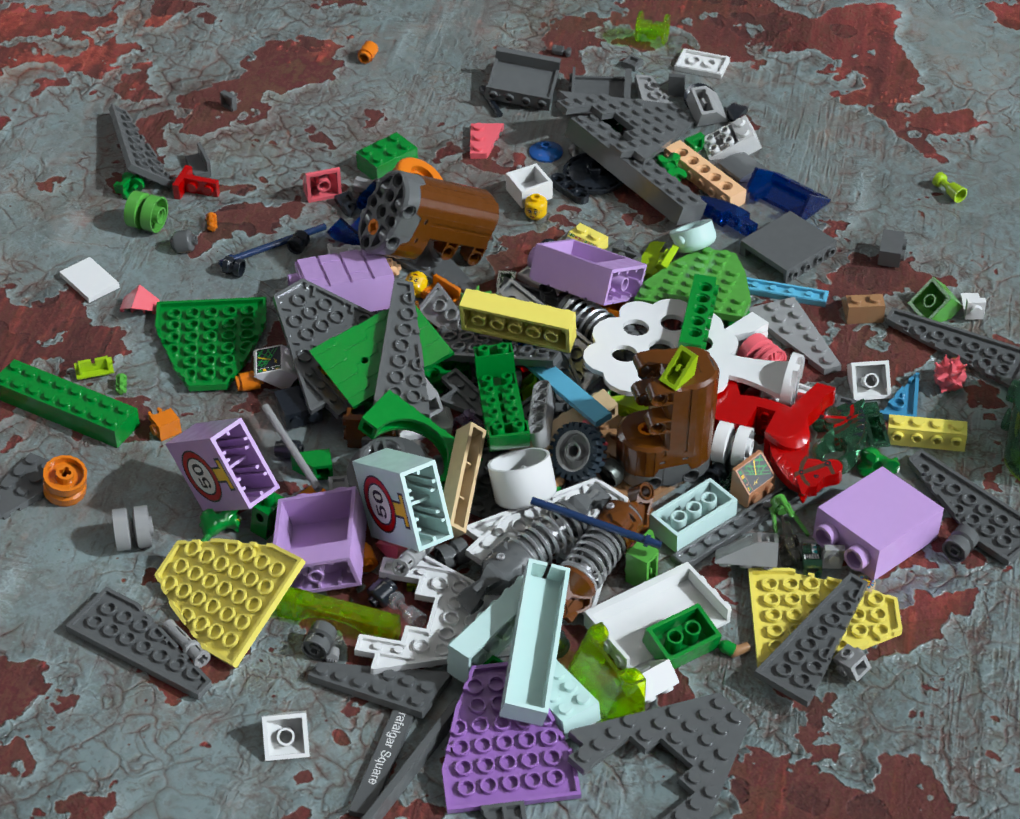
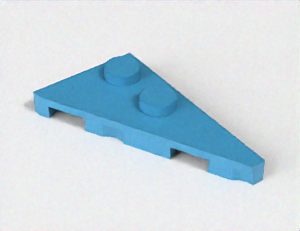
M916 372L908 379L906 386H902L894 398L888 401L887 407L884 410H880L879 419L888 420L889 414L917 417L920 373Z

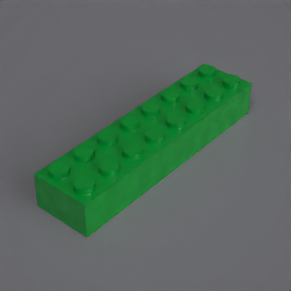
M16 359L0 372V401L115 448H118L140 426L138 409L136 407Z

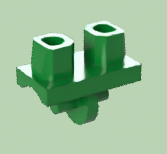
M124 172L122 182L116 181L113 187L115 193L122 194L123 199L127 200L133 191H142L145 184L143 182L144 179L139 177V174L134 175L130 172Z

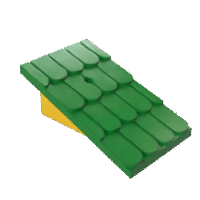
M416 306L425 371L453 356L454 352ZM389 308L309 350L333 385L351 404L352 409H356L374 399Z

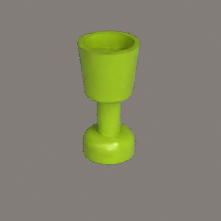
M939 172L933 177L932 184L936 187L943 186L946 188V193L956 203L962 202L967 196V189L955 182L949 183L946 174L943 172Z

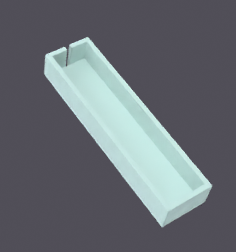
M529 558L523 572L499 716L543 726L549 710L570 568L551 564L546 578H542L548 563Z

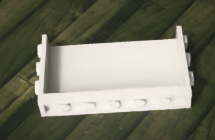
M685 562L584 611V626L588 629L592 638L602 645L604 652L614 659L616 666L621 667L627 673L649 660H655L642 642L646 628L697 603L701 605L716 628H719L730 622L732 609L730 604L719 596L717 590L707 583L704 576L700 575L688 562Z

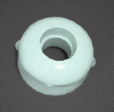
M712 219L695 221L669 232L673 243L679 246L678 252L690 253L710 246L716 239Z

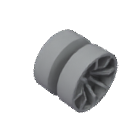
M147 505L134 506L133 518H129L126 507L112 509L117 551L131 550L132 538L136 539L139 549L152 547L154 530L152 516H149Z

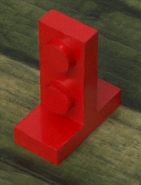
M189 165L184 166L172 184L174 199L180 200L185 192L217 198L220 195L219 180L193 175L192 166Z

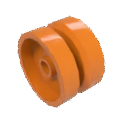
M61 455L52 458L46 463L43 469V493L47 500L52 504L68 507L77 504L84 498L87 486V469L82 461L70 455Z

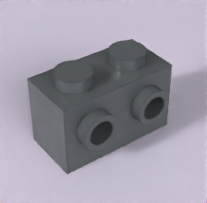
M883 229L878 265L899 268L900 261H904L907 239H904L905 232Z

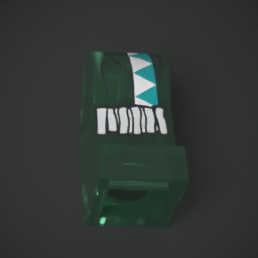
M802 544V575L808 576L807 568H815L817 570L814 573L815 577L821 579L823 564L820 555V545Z

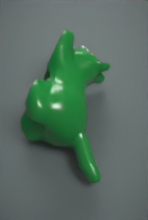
M672 152L667 158L661 154L655 157L656 164L665 168L679 182L681 178L685 179L687 177V172L678 166L680 160L678 153Z
M858 443L855 445L857 451L862 454L860 464L857 466V470L862 476L866 477L882 466L893 474L899 472L900 463L897 461V457L890 459L881 454L876 448L866 447L862 449L858 448L862 445Z
M213 509L204 510L200 515L201 522L199 524L204 535L201 541H209L210 538L217 536L228 528L234 529L238 533L242 520L241 516L237 513L238 510L222 511L221 513H216Z

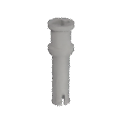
M169 619L164 622L163 630L182 647L183 653L185 652L193 660L195 666L201 668L209 662L210 653L203 650L197 640H192L174 620Z

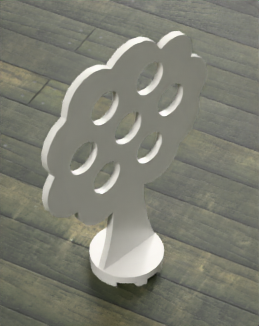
M664 299L654 304L643 301L626 303L619 310V317L607 318L600 321L594 327L592 333L594 343L584 350L583 363L585 367L592 373L602 376L604 383L610 390L621 395L633 396L631 386L636 381L641 380L638 377L633 361L622 362L612 357V353L616 350L624 349L637 354L650 350L649 348L655 344H665L671 348H677L681 330L671 331L665 329L661 322L666 319H676L683 323L688 303L678 299ZM713 313L708 342L712 347L706 351L710 352L711 357L715 360L720 370L718 393L724 391L728 386L729 379L764 391L778 398L779 403L791 407L796 400L799 382L802 379L805 364L804 355L793 352L789 361H770L735 355L738 349L737 337L725 329L721 319ZM629 324H640L646 327L648 332L644 335L635 336L628 334L623 328Z

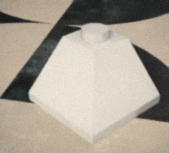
M306 710L262 716L265 761L310 757Z

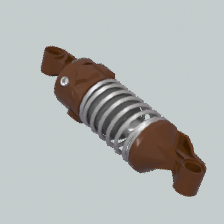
M648 482L629 488L627 495L630 502L609 500L595 518L636 533L649 528V515L653 511L651 506L654 499V488ZM589 525L586 533L581 536L580 541L575 544V547L571 549L570 554L566 556L565 561L560 565L570 568L563 618L568 624L573 622L578 613H582L592 607V598L596 594L597 589L601 587V584L606 580V577L611 573L616 563L620 561L621 556L636 541Z

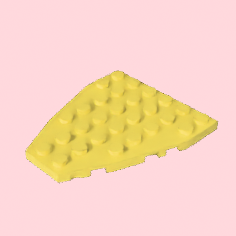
M212 538L210 541L204 542L200 539L192 541L178 540L154 576L161 584V589L167 596L170 607L190 630L192 636L200 643L202 649L237 668L306 562L273 543L262 545L253 541L241 543L239 540Z
M748 568L757 667L770 656L842 580L827 577L825 580L815 577L814 573L808 572V576L796 573V569L773 568L771 570ZM874 589L872 592L865 591L834 656L847 644L854 648L858 647L861 650H865L902 635L898 598L884 595Z

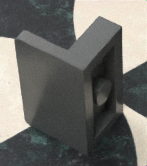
M198 142V153L185 156L186 163L192 166L193 175L205 178L212 177L210 160L201 142Z

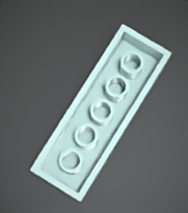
M523 575L518 576L515 583L510 588L507 587L497 600H493L483 613H479L475 621L470 625H466L458 637L451 639L448 644L447 673L465 684L472 666L482 665L492 655L497 657L512 643Z

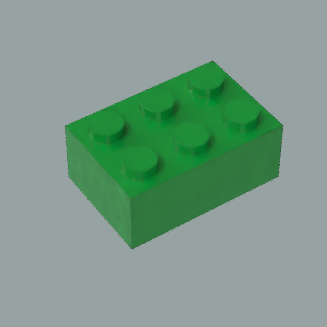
M397 132L356 151L357 168L372 180L379 179L389 171H392L395 165L403 158H418L417 147Z
M697 603L646 628L642 642L655 660L669 659L673 669H676L717 649L722 635L701 605Z

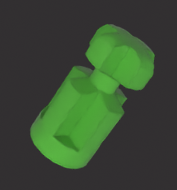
M123 373L116 375L115 391L119 395L127 392V376Z

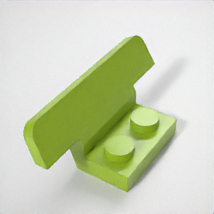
M650 242L641 257V262L647 264L644 278L649 279L663 268L667 269L676 255L679 246L673 243L670 250L666 248L663 253L660 251L665 242Z

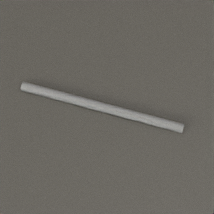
M264 404L262 406L264 413L315 492H320L322 486L270 406Z

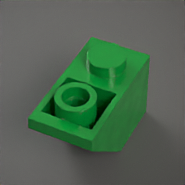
M330 448L300 452L317 480L329 479L328 477L333 476ZM291 454L292 470L305 476Z

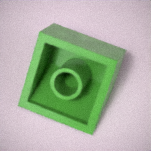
M934 277L908 302L917 315L938 322L950 320L963 307L946 285Z

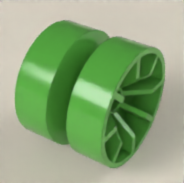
M137 190L133 191L129 195L124 208L125 224L129 227L142 228L145 231L158 233L163 228L168 214L166 198L153 194L149 195Z

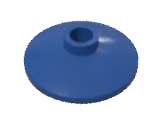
M540 141L530 147L529 154L532 159L538 162L549 163L560 159L563 155V149L556 142Z

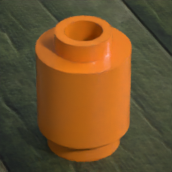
M366 41L358 51V60L364 64L371 62L378 52L377 44L373 41Z
M254 370L235 376L238 391L246 392L260 389V384H264L262 380L254 377Z
M365 542L362 568L363 572H370L376 568L378 561L372 546Z

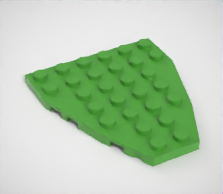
M711 247L691 252L673 261L667 269L663 268L644 281L634 298V301H643L650 304L664 299H678L688 303L694 274L717 277L716 285H719L714 314L721 320L737 322L746 316L751 306L746 272L737 254L728 250H714Z

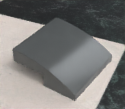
M745 152L728 156L717 164L719 168L738 182L751 181L753 175H764L767 170L766 167Z

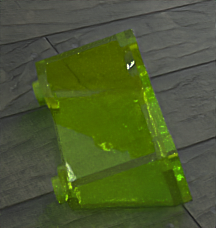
M603 622L589 627L568 667V671L599 701L601 722L623 717L629 713L635 714L645 711L646 678L636 668H626L620 671L604 651L603 646L604 642L608 639L609 631Z

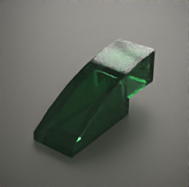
M877 402L858 403L856 414H858V421L862 418L859 415L862 413L865 415L863 416L865 418L864 429L867 426V432H864L863 435L867 434L866 441L868 445L873 448L889 447L890 441L886 425Z

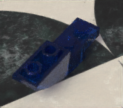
M700 196L707 203L703 215L712 219L719 226L723 227L727 224L745 237L757 231L758 224L750 219V212L724 200Z

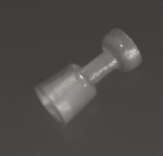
M396 591L388 597L387 606L392 610L399 609L402 612V618L408 626L422 628L427 622V615L415 606H407L404 603L405 597L401 592Z

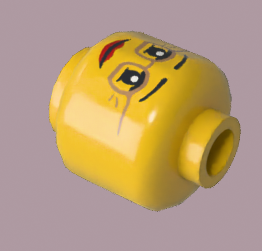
M537 193L528 196L525 199L526 216L532 220L542 219L547 214L546 198Z
M420 271L410 272L405 281L413 282L415 297L421 298L420 293L429 284L426 275Z

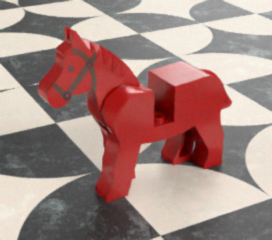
M728 379V386L724 391L717 394L713 437L719 421L734 423L735 433L740 425L754 428V436L755 434L764 436V456L770 462L772 470L788 488L798 493L801 503H804L808 496H817V493L822 488L838 485L842 480L843 466L840 461L829 459L823 462L818 459L808 458L810 449L809 426L820 417L823 410L834 404L836 387L816 383L806 393L798 392L795 403L789 407L773 400L761 398V390Z

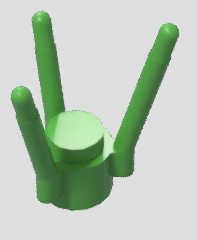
M778 494L771 498L770 503L772 506L769 508L772 517L774 533H778L776 513H778V515L788 514L790 518H794L805 535L810 536V533L793 511L785 495Z

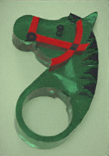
M864 398L856 403L846 402L838 407H828L822 411L820 417L812 424L813 430L816 432H828L813 446L812 454L814 459L825 462L827 460L822 459L825 455L831 452L845 451L843 456L835 459L842 463V475L857 464L862 456V450L865 449L867 424L864 415L866 411Z

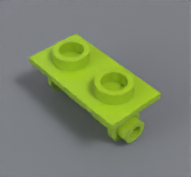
M106 355L94 358L95 363H91V359L77 361V363H74L77 380L113 374L112 357Z

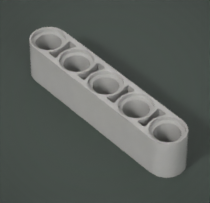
M548 380L539 381L533 386L528 421L533 448L544 449L549 446L551 441L556 398Z

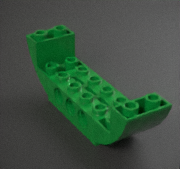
M512 342L473 347L484 428L487 430L486 439L489 452L530 447V430L528 420H525L520 398Z

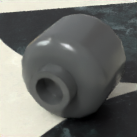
M189 229L174 232L173 236L170 237L171 248L178 254L194 251L195 245L198 244L196 234H193Z

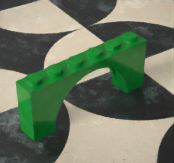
M388 390L361 418L358 429L372 440L380 434L392 430H408L426 437L439 450L443 460L444 470L440 477V482L444 492L455 438L445 429L435 424L430 418L416 410L414 406L401 399L399 395Z

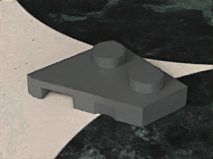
M621 238L605 249L641 262L642 255L634 251V248L630 245L625 246L624 240Z

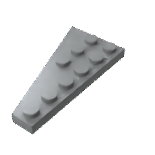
M795 297L749 308L750 313L754 312L769 322L768 333L787 348H793L795 353L804 355L808 363L820 373L826 375L841 371L840 362Z

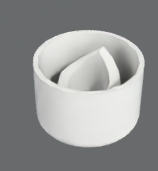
M523 448L509 451L493 458L487 465L495 502L500 507L506 509L533 507L534 505L530 504L532 497L548 501L557 491L550 452L546 449Z

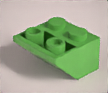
M649 529L644 534L645 536H647V534L651 535V538L655 539L653 530ZM636 542L633 547H629L625 553V581L633 586H637L658 575V549L651 546L645 547L640 542Z

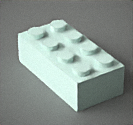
M709 478L651 513L650 529L653 530L654 535L674 552H677L735 516L738 499L713 479Z
M556 660L549 709L566 740L569 738L568 733L571 729L591 725L601 720L599 701Z

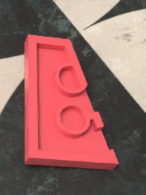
M471 123L470 159L488 158L495 141L498 140L500 132L504 129V123Z

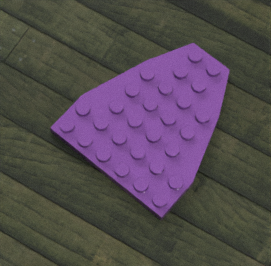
M508 662L474 665L470 669L468 680L465 682L462 695L455 708L449 742L442 766L447 814L481 810V805L524 800V805L581 798L578 771L567 762L568 756L573 753V750L569 748L565 741V736L555 723V718L550 709L543 726L499 716Z

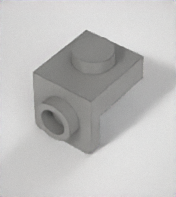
M824 545L823 551L819 552L821 568L842 569L844 552L846 550L845 545Z

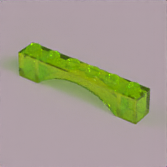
M291 586L276 607L278 617L294 621L306 618H325L344 623L357 629L364 635L397 640L401 633V621L398 614Z

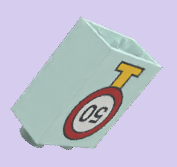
M385 448L352 461L371 537L418 552L454 538L434 459Z

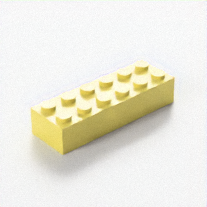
M467 288L459 305L462 330L567 353L571 352L576 339V312L567 309H559L549 305L536 304Z

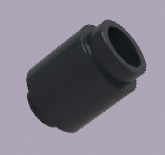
M282 439L276 441L274 446L275 456L280 459H291V453ZM292 440L298 451L304 452V445L301 444V441Z

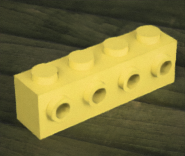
M889 414L886 444L965 452L968 422Z

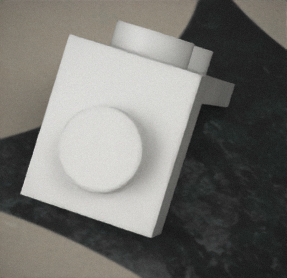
M961 293L960 298L965 319H984L986 299L980 298L979 293Z

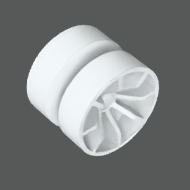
M719 421L713 437L711 461L725 464L730 455L731 465L737 466L751 456L754 447V428L740 425L735 433L734 423Z

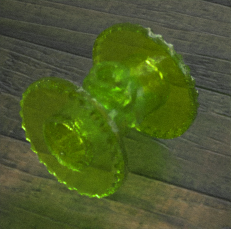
M639 11L635 25V41L639 42L642 34L646 35L649 40H656V37L659 36L661 37V45L665 46L670 29V15L666 14L663 22L655 21L652 23V20L644 19V11Z

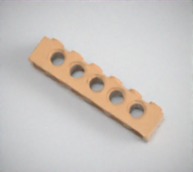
M681 140L670 144L664 149L665 158L672 152L678 153L680 155L678 166L687 172L686 178L727 210L731 211L745 204L746 189Z

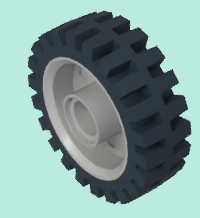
M569 422V424L562 425L563 428L557 430L559 434L553 435L555 441L550 442V445L553 446V449H549L550 454H553L551 456V461L554 462L552 464L553 469H557L555 472L561 475L560 477L571 481H587L590 478H594L597 476L596 473H600L602 470L599 466H604L605 464L602 458H607V454L603 453V451L607 450V446L603 445L606 440L601 437L603 435L602 432L598 431L597 427L583 422Z

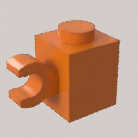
M158 407V414L148 412V417L151 421L150 431L161 442L182 433L180 419L171 408L162 411Z

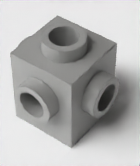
M849 644L845 645L833 657L838 673L843 677L848 676L856 682L871 669L865 653L860 648H854Z

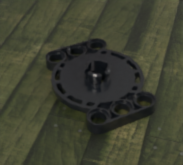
M587 153L572 157L564 165L563 173H555L550 177L554 189L580 205L588 203L589 194L602 195L611 193L624 185L621 180Z

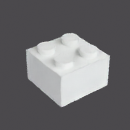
M537 163L506 173V190L521 208H525V199L535 193L544 196L546 200L553 198V182Z

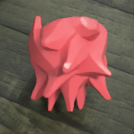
M945 354L944 360H941V363H934L936 366L934 369V381L941 389V393L963 388L962 384L965 383L967 378L965 372L967 364L963 365L961 363L960 355L957 358L948 359L947 354Z

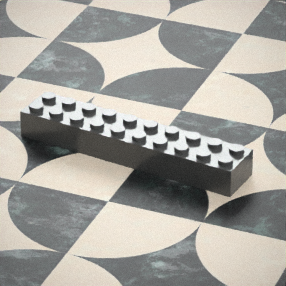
M594 114L570 118L565 136L675 225L701 220L707 203L699 195L694 194L688 186L683 185L676 177L670 175L665 168L656 164L655 160L651 159L643 165L634 157L619 158L609 150L611 143L627 141L619 132L613 130L609 124L604 123Z

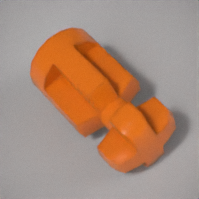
M210 212L206 215L207 229L215 232V229L218 228L217 215Z

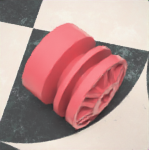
M761 333L749 336L741 344L736 354L741 357L761 360H787L785 351L773 344L770 339Z

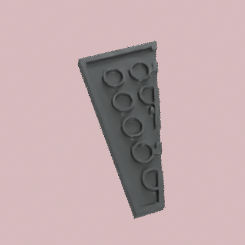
M318 662L308 674L309 682L421 719L425 717L452 679V675L447 672L414 669L401 671L389 669L381 674L373 675L371 674V666Z

